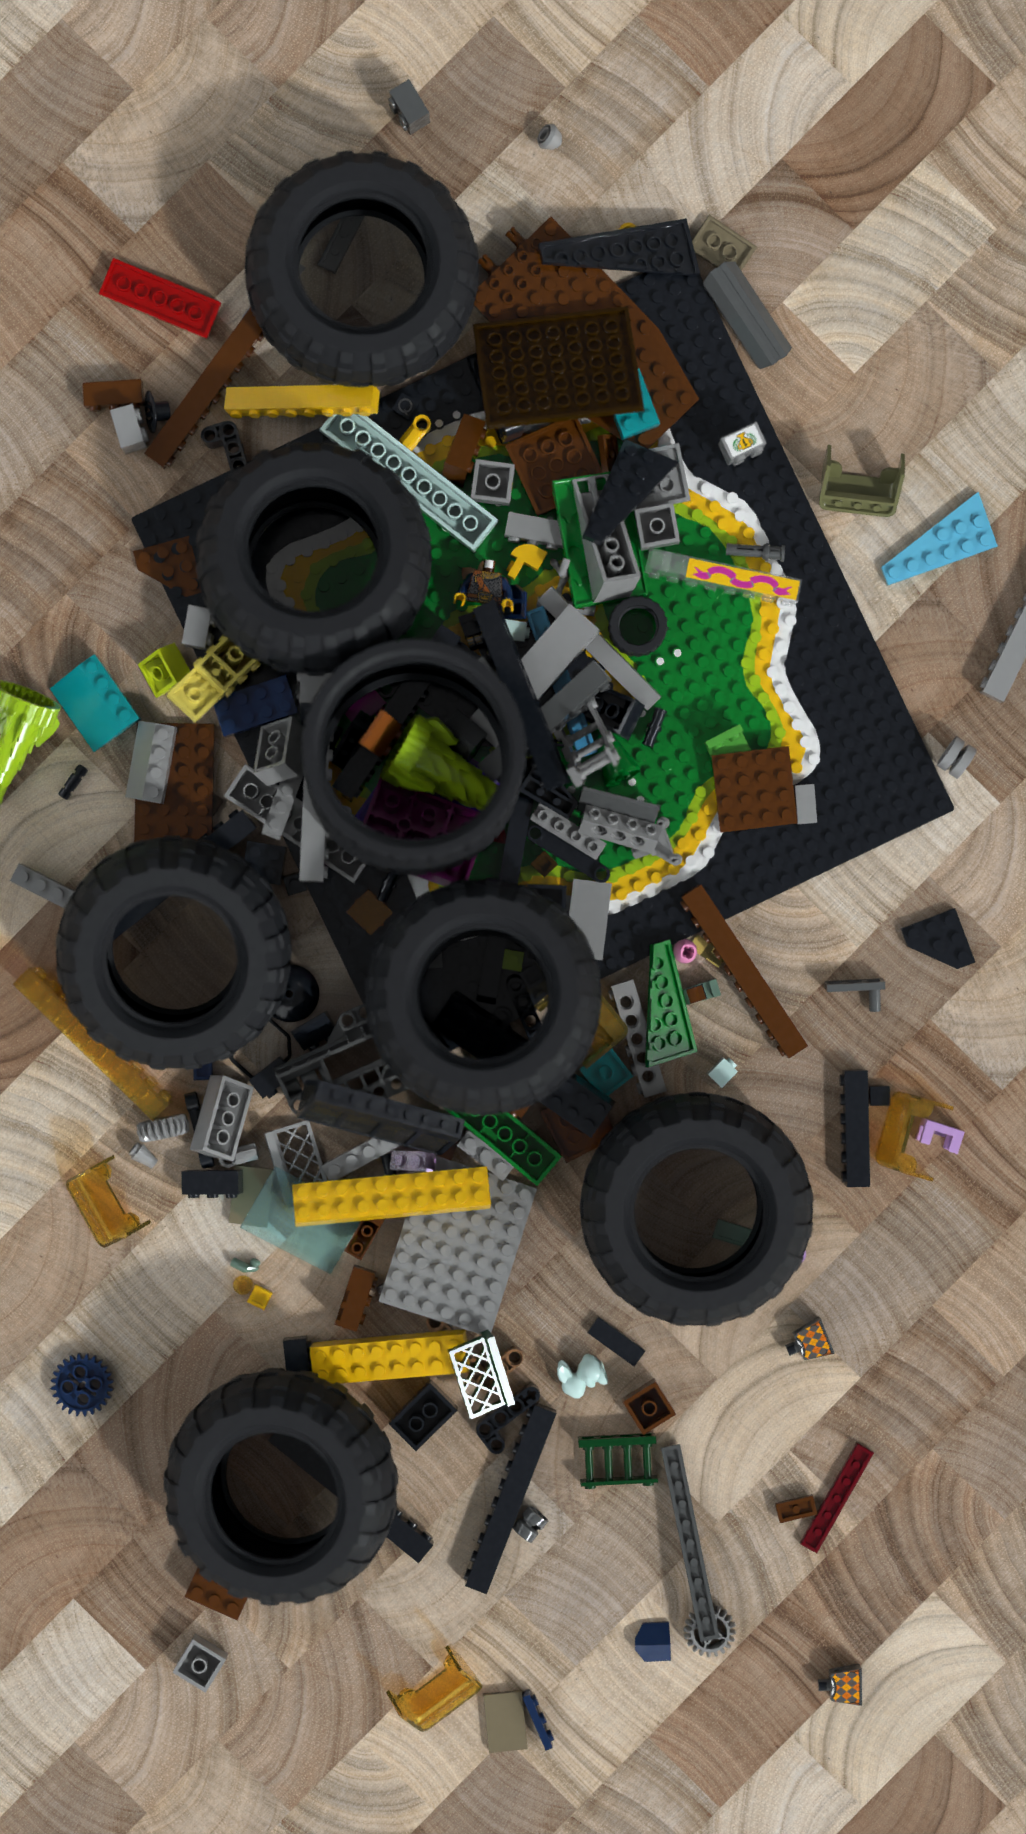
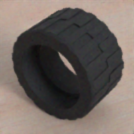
M632 596L624 599L612 611L608 622L609 637L613 645L621 653L631 657L646 656L657 650L665 639L668 629L664 610L657 602L644 596ZM631 609H644L655 620V634L645 644H631L620 633V620Z

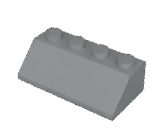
M144 721L138 722L126 798L164 804L177 727Z
M210 1075L190 1150L206 1156L234 1161L254 1087L224 1075Z

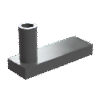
M883 978L825 981V989L827 992L869 990V1011L880 1012V990H885V981Z

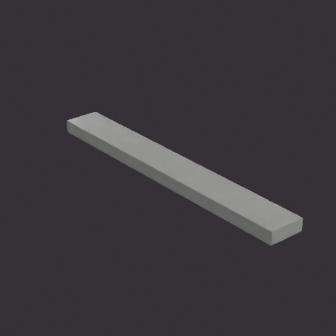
M553 586L538 599L556 619L570 604ZM599 633L585 648L636 700L645 705L644 708L646 710H649L661 698V695Z

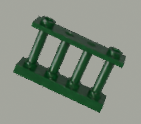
M655 1433L578 1437L579 1448L585 1450L586 1479H580L581 1487L595 1489L596 1486L641 1483L643 1486H653L654 1483H658L657 1475H652L650 1447H652V1444H656ZM633 1445L643 1447L644 1476H632L631 1448H633ZM613 1446H621L623 1448L625 1477H613ZM594 1447H602L604 1449L605 1478H594L592 1454Z

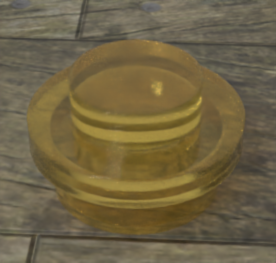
M246 1275L238 1276L233 1283L235 1292L240 1295L248 1294L253 1287L252 1280Z

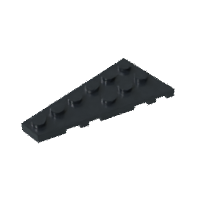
M624 439L582 538L600 546L615 531V528L677 466L678 461Z

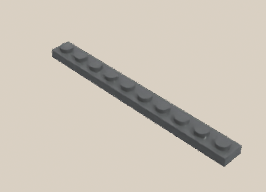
M676 1444L661 1447L700 1642L718 1639L720 1637L681 1446Z

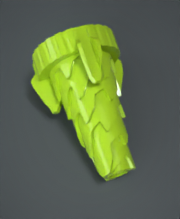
M0 680V805L17 771L22 769L27 754H31L34 745L40 747L59 727L60 722L57 716L61 708L57 702L46 695L5 680Z
M416 714L410 719L402 735L394 744L380 773L381 779L397 788L400 786L408 790L430 792L433 795L437 793L451 802L454 799L466 807L476 808L480 811L488 803L497 787L496 783L482 774V770L466 762L462 758L463 756L449 747L456 745L459 739L454 737L452 732L439 718L431 717L426 719Z

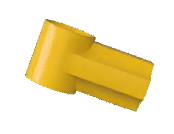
M426 415L415 417L413 423L400 438L399 442L410 451H413L422 438L429 433L431 429L430 419ZM423 420L428 425L425 429H419L417 423Z

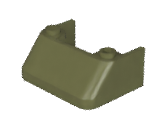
M827 445L820 486V507L824 510L879 517L893 516L896 513L905 477V454L901 453L898 468H885L881 471L880 478L843 474L842 465L838 461L831 460V445Z

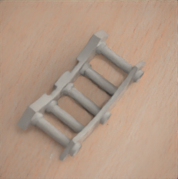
M596 700L589 705L585 704L581 707V712L577 715L579 716L590 709L595 722L572 735L568 734L566 736L563 729L553 732L558 741L562 740L564 744L562 752L566 761H570V764L567 765V772L576 788L584 784V779L588 774L611 761L615 766L619 763L620 759L613 745L615 738L610 730L607 731L596 709L598 707ZM599 728L602 734L601 738L578 751L573 750L574 742ZM605 745L603 752L582 764L579 762L585 755Z

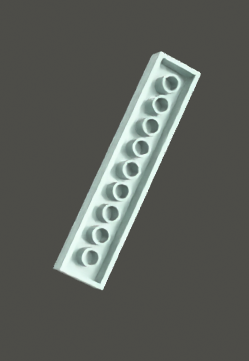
M352 414V416L333 415L320 428L321 433L331 441L337 442L338 446L353 451L356 448L371 455L375 462L393 470L401 478L402 484L415 496L421 507V512L473 553L498 523V519L367 416Z

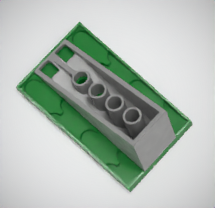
M610 472L552 482L557 521L564 550L563 554L565 559L570 560L567 574L572 603L575 609L623 601L632 596L646 597L648 595L634 510L600 546L582 538Z

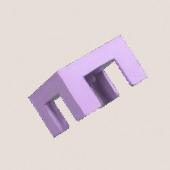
M922 1117L915 1140L929 1145L933 1133L942 1137L946 1136L943 1148L958 1154L965 1132Z

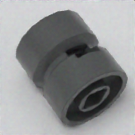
M529 1505L522 1514L523 1518H519L516 1521L513 1529L523 1539L532 1543L538 1536V1530H542L545 1527L548 1519L537 1509Z

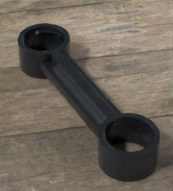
M196 1091L184 1094L194 1132L201 1110ZM198 1153L202 1169L215 1166L213 1157Z

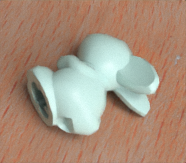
M589 1353L583 1356L576 1373L572 1372L570 1366L564 1360L558 1362L557 1376L562 1382V1390L574 1399H580L584 1395L586 1386L593 1388L596 1382L602 1385L608 1384L607 1374L602 1361H599V1359Z

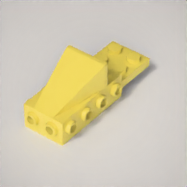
M224 634L220 637V642L216 646L213 644L206 651V655L203 658L199 657L193 664L194 668L167 694V697L195 723L218 700H221L224 696L229 697L234 692L237 684L241 685L248 676L246 674L248 672H254L261 665L258 659H252L240 651V648Z

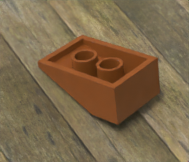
M381 709L360 741L361 746L379 758H382L383 755L387 757L393 748L390 744L394 739L398 740L403 733V730H401L402 724Z

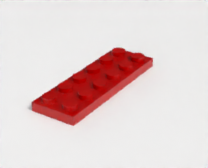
M115 258L112 259L98 293L100 296L204 339L208 338L222 304L215 299Z

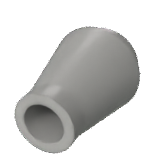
M137 1142L128 1153L131 1159L148 1166L150 1169L158 1161L143 1143Z

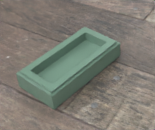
M717 1219L712 1238L742 1246L752 1229Z

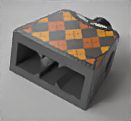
M816 1317L792 1332L795 1341L785 1345L789 1356L800 1352L804 1360L834 1354L820 1317Z
M860 1664L829 1669V1679H818V1691H829L830 1700L833 1702L862 1706V1668Z

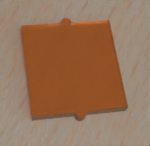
M368 889L359 899L355 900L356 902L347 913L367 933L372 935L379 926L384 925L383 922L393 912L384 903L376 900V896Z

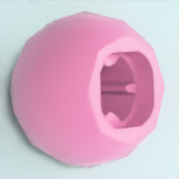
M689 939L679 940L673 948L674 957L680 963L692 962L696 958L697 947Z

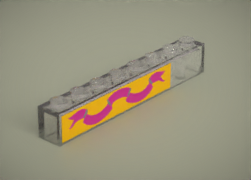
M649 548L644 573H647V577L659 579V576L666 577L669 582L678 583V580L685 581L688 586L697 587V584L704 585L705 589L716 591V588L723 589L724 593L735 595V592L743 593L745 598L754 599V596L762 597V601L773 603V600L781 601V605L792 607V604L796 605L798 603L802 579Z

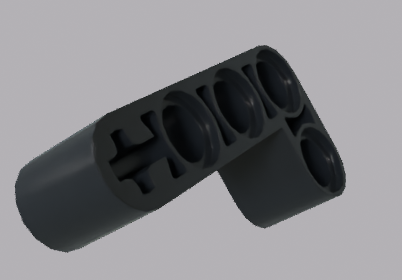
M220 422L207 426L201 431V438L208 448L215 449L224 446L231 473L238 465L245 466L248 464L241 436L234 422ZM228 429H234L231 435H225ZM211 434H214L215 438L211 441H208L207 437ZM233 447H239L236 453H230Z
M529 1383L513 1394L514 1401L521 1403L519 1409H512L511 1406L508 1407L505 1404L492 1410L477 1422L476 1433L491 1453L500 1454L505 1449V1439L499 1430L539 1400L540 1390L536 1384ZM528 1390L531 1392L535 1390V1397L528 1396L526 1398L527 1403L525 1404L523 1399L528 1395ZM501 1412L505 1414L506 1418L503 1421H498L495 1419V1415ZM481 1425H489L490 1430L487 1433L481 1432L479 1429ZM493 1440H500L502 1445L499 1448H494L491 1442Z

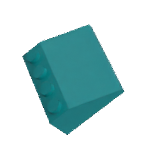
M95 654L79 664L50 688L93 752H96L142 720L100 658Z

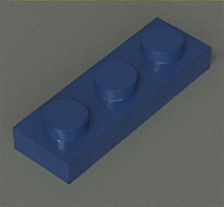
M530 1689L522 1692L523 1700L542 1744L547 1751L553 1748L552 1741L555 1739L551 1729L547 1730L545 1726L547 1720L543 1711L539 1712L537 1708L539 1702L536 1695H532Z

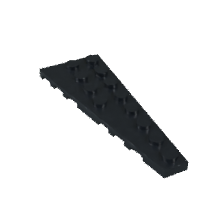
M687 218L543 242L537 246L542 265L688 276L700 274Z

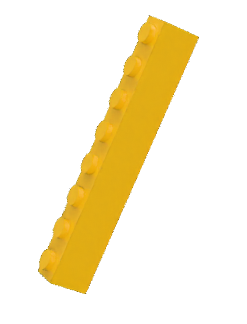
M341 385L226 387L224 410L232 418L236 419L242 418V416H249L251 418H260V416L271 418L287 416L294 418L297 415L332 417L337 414L342 416H352V414L370 416L371 414H378L380 391L375 386L348 387Z

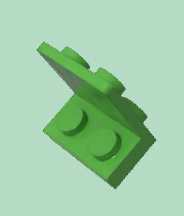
M740 724L704 742L710 757L711 755L751 751L742 733L744 730Z

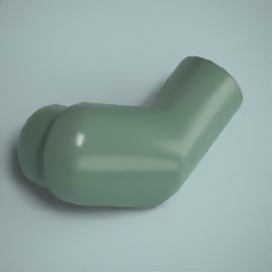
M233 1258L230 1266L244 1273L256 1272L259 1270L261 1262L258 1259L252 1258L250 1263H245L237 1258Z

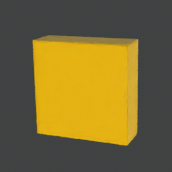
M255 1284L247 1302L265 1310L273 1292Z

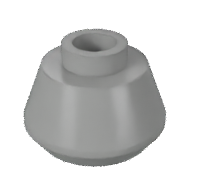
M547 124L541 129L537 138L539 147L554 150L561 145L562 134L556 125Z

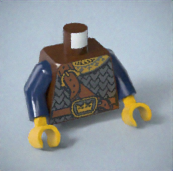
M484 560L483 571L474 570L473 573H469L460 583L453 599V604H455L456 600H461V606H464L465 600L484 604L494 599L502 606V612H504V608L507 606L511 607V612L514 610L512 589L508 580L502 577V573L494 572L496 561Z

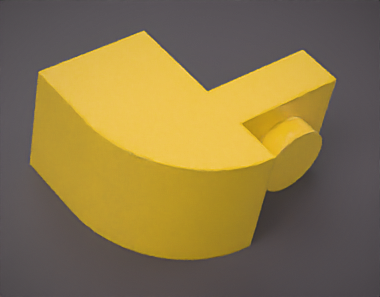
M523 544L516 547L510 555L516 561H511L506 569L509 572L508 577L515 580L524 564L538 571L547 556V552L532 544Z

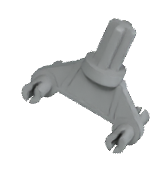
M660 817L656 824L661 825V831L652 856L656 855L668 863L677 866L681 864L683 858L680 854H674L666 831L670 824L669 819ZM632 848V855L635 859L651 854Z

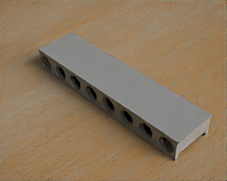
M571 604L566 607L521 659L538 702L599 633V629ZM477 709L470 717V720L487 733L485 738L495 748L498 747L499 743L494 730L484 714Z

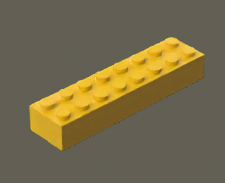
M459 1329L313 1342L310 1346L312 1372L317 1373L318 1378L327 1380L332 1384L335 1382L352 1383L455 1374L447 1350L467 1342L466 1330ZM459 1351L455 1353V1359L461 1362L466 1352ZM469 1357L465 1364L470 1365ZM463 1367L461 1373H468L469 1368Z

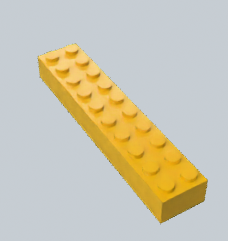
M487 1166L292 1184L296 1227L490 1209L491 1207Z

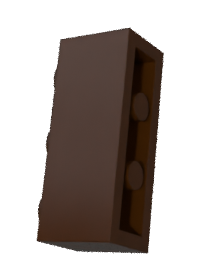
M141 379L82 383L84 407L89 409L90 412H100L101 408L112 410L129 404H133L135 408L139 409L140 406H144V388Z

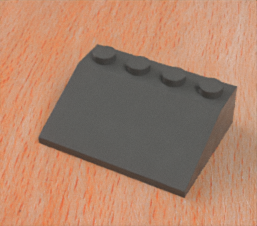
M583 787L576 811L580 812L579 816H582L586 804L655 823L660 806Z

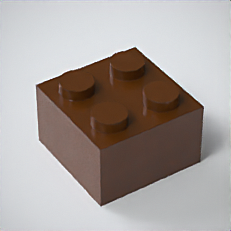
M655 1378L622 1398L623 1404L643 1435L676 1415L674 1408Z

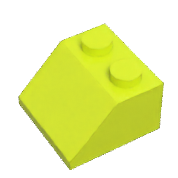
M175 643L157 649L138 664L156 698L171 691L190 672Z

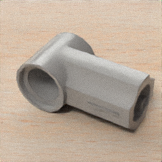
M255 1143L237 1147L234 1161L227 1163L225 1160L219 1159L220 1164L223 1167L229 1168L234 1165L258 1160L257 1146Z

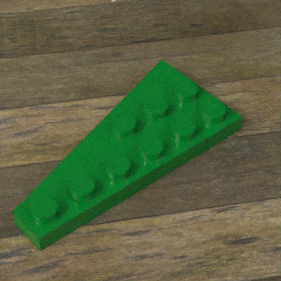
M670 940L650 945L645 1068L698 1052Z

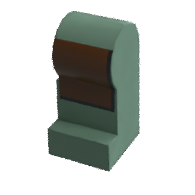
M716 978L683 989L686 1005L721 996Z

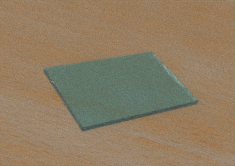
M275 1166L240 1227L331 1274L361 1221L296 1227L292 1184H303L306 1182Z

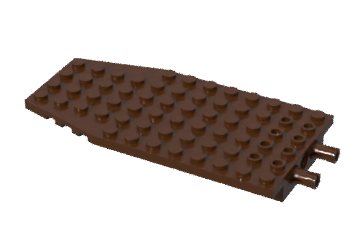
M552 216L528 239H524L513 226L505 236L517 248L500 266H497L487 254H484L478 260V264L489 275L478 286L473 306L489 322L628 306L637 366L644 379L660 425L626 440L649 449L699 400L661 331L602 269L542 265L537 247L539 243L572 238ZM613 415L587 418L592 423L605 429L608 433L621 439Z

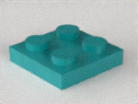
M610 1045L579 1068L589 1083L607 1096L633 1077Z

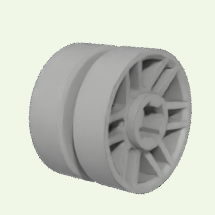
M957 736L948 745L937 763V766L944 771L951 766L949 774L956 779L966 770L977 752V749L969 744L962 750L965 741Z

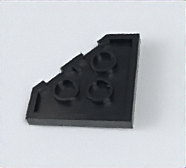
M955 908L900 928L906 946L955 969L975 963Z

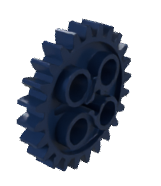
M78 1353L77 1359L72 1354L70 1355V1362L65 1358L63 1359L64 1365H57L60 1371L55 1370L53 1374L57 1378L51 1379V1382L56 1383V1385L50 1389L56 1390L52 1397H59L56 1404L63 1403L62 1410L68 1407V1414H71L74 1410L76 1411V1416L83 1412L84 1417H86L88 1411L93 1415L95 1408L101 1411V1404L107 1405L108 1402L105 1398L110 1399L112 1397L108 1392L114 1390L112 1386H109L114 1380L108 1378L112 1375V1372H106L109 1366L101 1365L103 1359L97 1362L96 1355L89 1359V1353H86L84 1358H82L81 1353ZM79 1366L83 1367L86 1371L85 1375H79L76 1368ZM98 1379L101 1386L98 1388L94 1387L91 1380ZM84 1381L86 1383L85 1387L80 1388V1383ZM71 1382L73 1390H67L64 1387V1383ZM90 1391L95 1392L96 1396H93ZM86 1394L89 1399L88 1402H81L79 1395Z

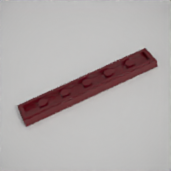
M856 1442L819 1507L817 1515L814 1516L800 1541L802 1546L816 1554L818 1553L872 1458L873 1451Z

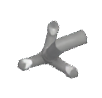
M563 558L561 565H559L556 559H551L550 564L560 576L556 590L562 594V590L568 581L567 569L570 560Z

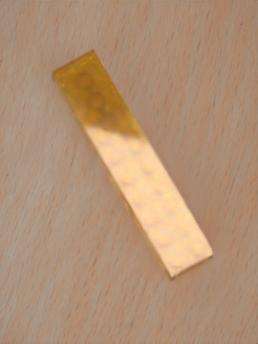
M29 967L13 985L152 1121L157 1119L173 1102L170 1099L172 1097L171 1094L165 1089L161 1090L157 1086L158 1082L151 1075L148 1077L143 1073L144 1068L139 1063H133L131 1060L129 1062L117 1057L115 1052L105 1047L102 1043L95 1042L87 1034V1030L77 1017L73 1016L66 1004V997L60 991L61 987L54 980L52 982L46 978L47 973L41 967Z

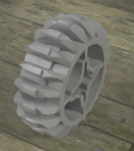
M185 1114L147 1120L137 1125V1135L141 1142L166 1139L185 1134L189 1131V1120H187Z
M719 1605L716 1606L714 1613L716 1622L717 1619H720L725 1624V1633L718 1629L720 1637L718 1639L720 1641L710 1644L711 1640L701 1643L696 1639L694 1629L698 1628L693 1613H689V1617L692 1620H685V1623L689 1626L684 1627V1631L687 1632L684 1637L689 1640L687 1644L688 1646H693L692 1650L694 1652L700 1649V1656L706 1652L707 1657H710L711 1652H714L715 1657H717L718 1650L724 1654L725 1650L723 1647L730 1648L731 1645L728 1641L734 1642L735 1640L731 1636L736 1634V1630L732 1629L735 1627V1622L731 1621L732 1616L727 1615L726 1609L720 1612L721 1607Z

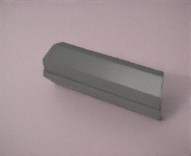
M724 262L719 267L710 271L703 282V286L756 367L759 369L769 367L786 357L792 348L736 262Z

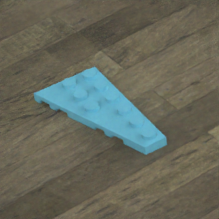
M979 492L881 567L887 586L998 546Z

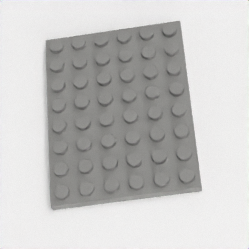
M426 1153L421 1172L472 1167ZM488 1173L490 1209L406 1217L378 1302L480 1335L481 1332L487 1329L492 1332L537 1188L506 1178L503 1181L496 1175Z

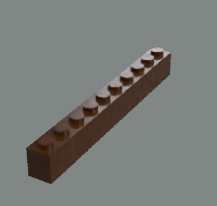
M251 307L145 451V456L163 469L166 466L171 467L176 460L174 455L178 450L181 452L187 445L185 440L189 435L193 436L198 430V422L201 419L204 421L210 413L208 409L212 403L216 405L220 400L222 389H226V387L231 385L233 381L231 377L235 372L238 374L244 366L242 362L246 356L248 358L252 356L256 350L254 345L257 341L262 342L265 338Z
M698 884L680 896L683 900L680 904L686 912H691L693 915L691 920L696 928L701 927L703 930L702 937L706 943H711L715 948L712 950L713 954L718 960H723L725 963L723 969L728 976L732 975L736 980L734 982L735 987L739 992H744L746 995L745 1002L750 1009L754 1007L757 1012L755 1017L761 1025L763 1023L766 1025L768 1030L765 1032L771 1041L775 1039L778 1043L776 1048L781 1056L786 1055L789 1059L808 1046L703 886Z

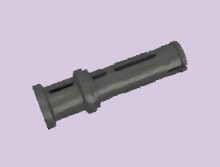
M727 543L726 555L760 557L764 561L774 559L784 562L785 545L770 546L769 543H766L763 546Z

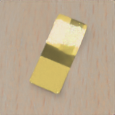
M697 935L692 941L697 947V953L715 966L720 967L723 960H718L712 952L715 949L713 945L707 944L702 937Z

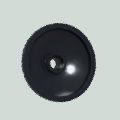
M291 964L287 987L281 1004L273 1015L274 1018L283 1022H297L307 1018L315 1010L320 992L317 980L310 971L304 967ZM288 990H291L293 992V996L291 998L286 996V992Z

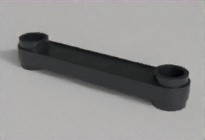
M532 825L528 828L527 837L536 845L596 882L604 883L609 879L610 871L603 864L539 825ZM538 828L541 831V836L538 839H533L530 836L531 829ZM598 869H604L607 872L605 879L600 880L597 878L596 872Z

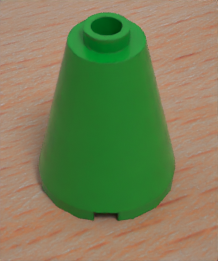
M601 733L597 735V739L602 737ZM615 736L613 745L620 756L619 763L614 766L611 761L601 767L603 781L607 788L621 785V781L625 779L629 781L640 773L638 764ZM605 745L597 749V754L605 750Z

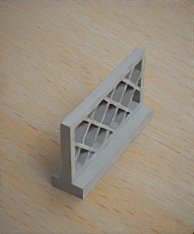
M301 1121L263 1133L287 1208L294 1206L292 1182L300 1184L305 1173L314 1178L312 1183L316 1182V1180L321 1182L327 1181L309 1121ZM306 1125L308 1133L305 1139L295 1135L299 1126ZM285 1131L291 1134L286 1145L279 1142L277 1133ZM293 1136L303 1141L298 1151L289 1147ZM305 1143L313 1147L314 1151L310 1158L300 1153ZM287 1148L297 1153L292 1163L284 1159L283 1155ZM299 1155L309 1159L304 1170L294 1165ZM311 1161L319 1166L316 1176L306 1172ZM292 1167L302 1171L297 1182L290 1179L289 1173Z

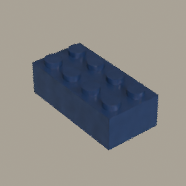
M286 675L235 691L229 697L224 696L213 705L225 738L299 714Z

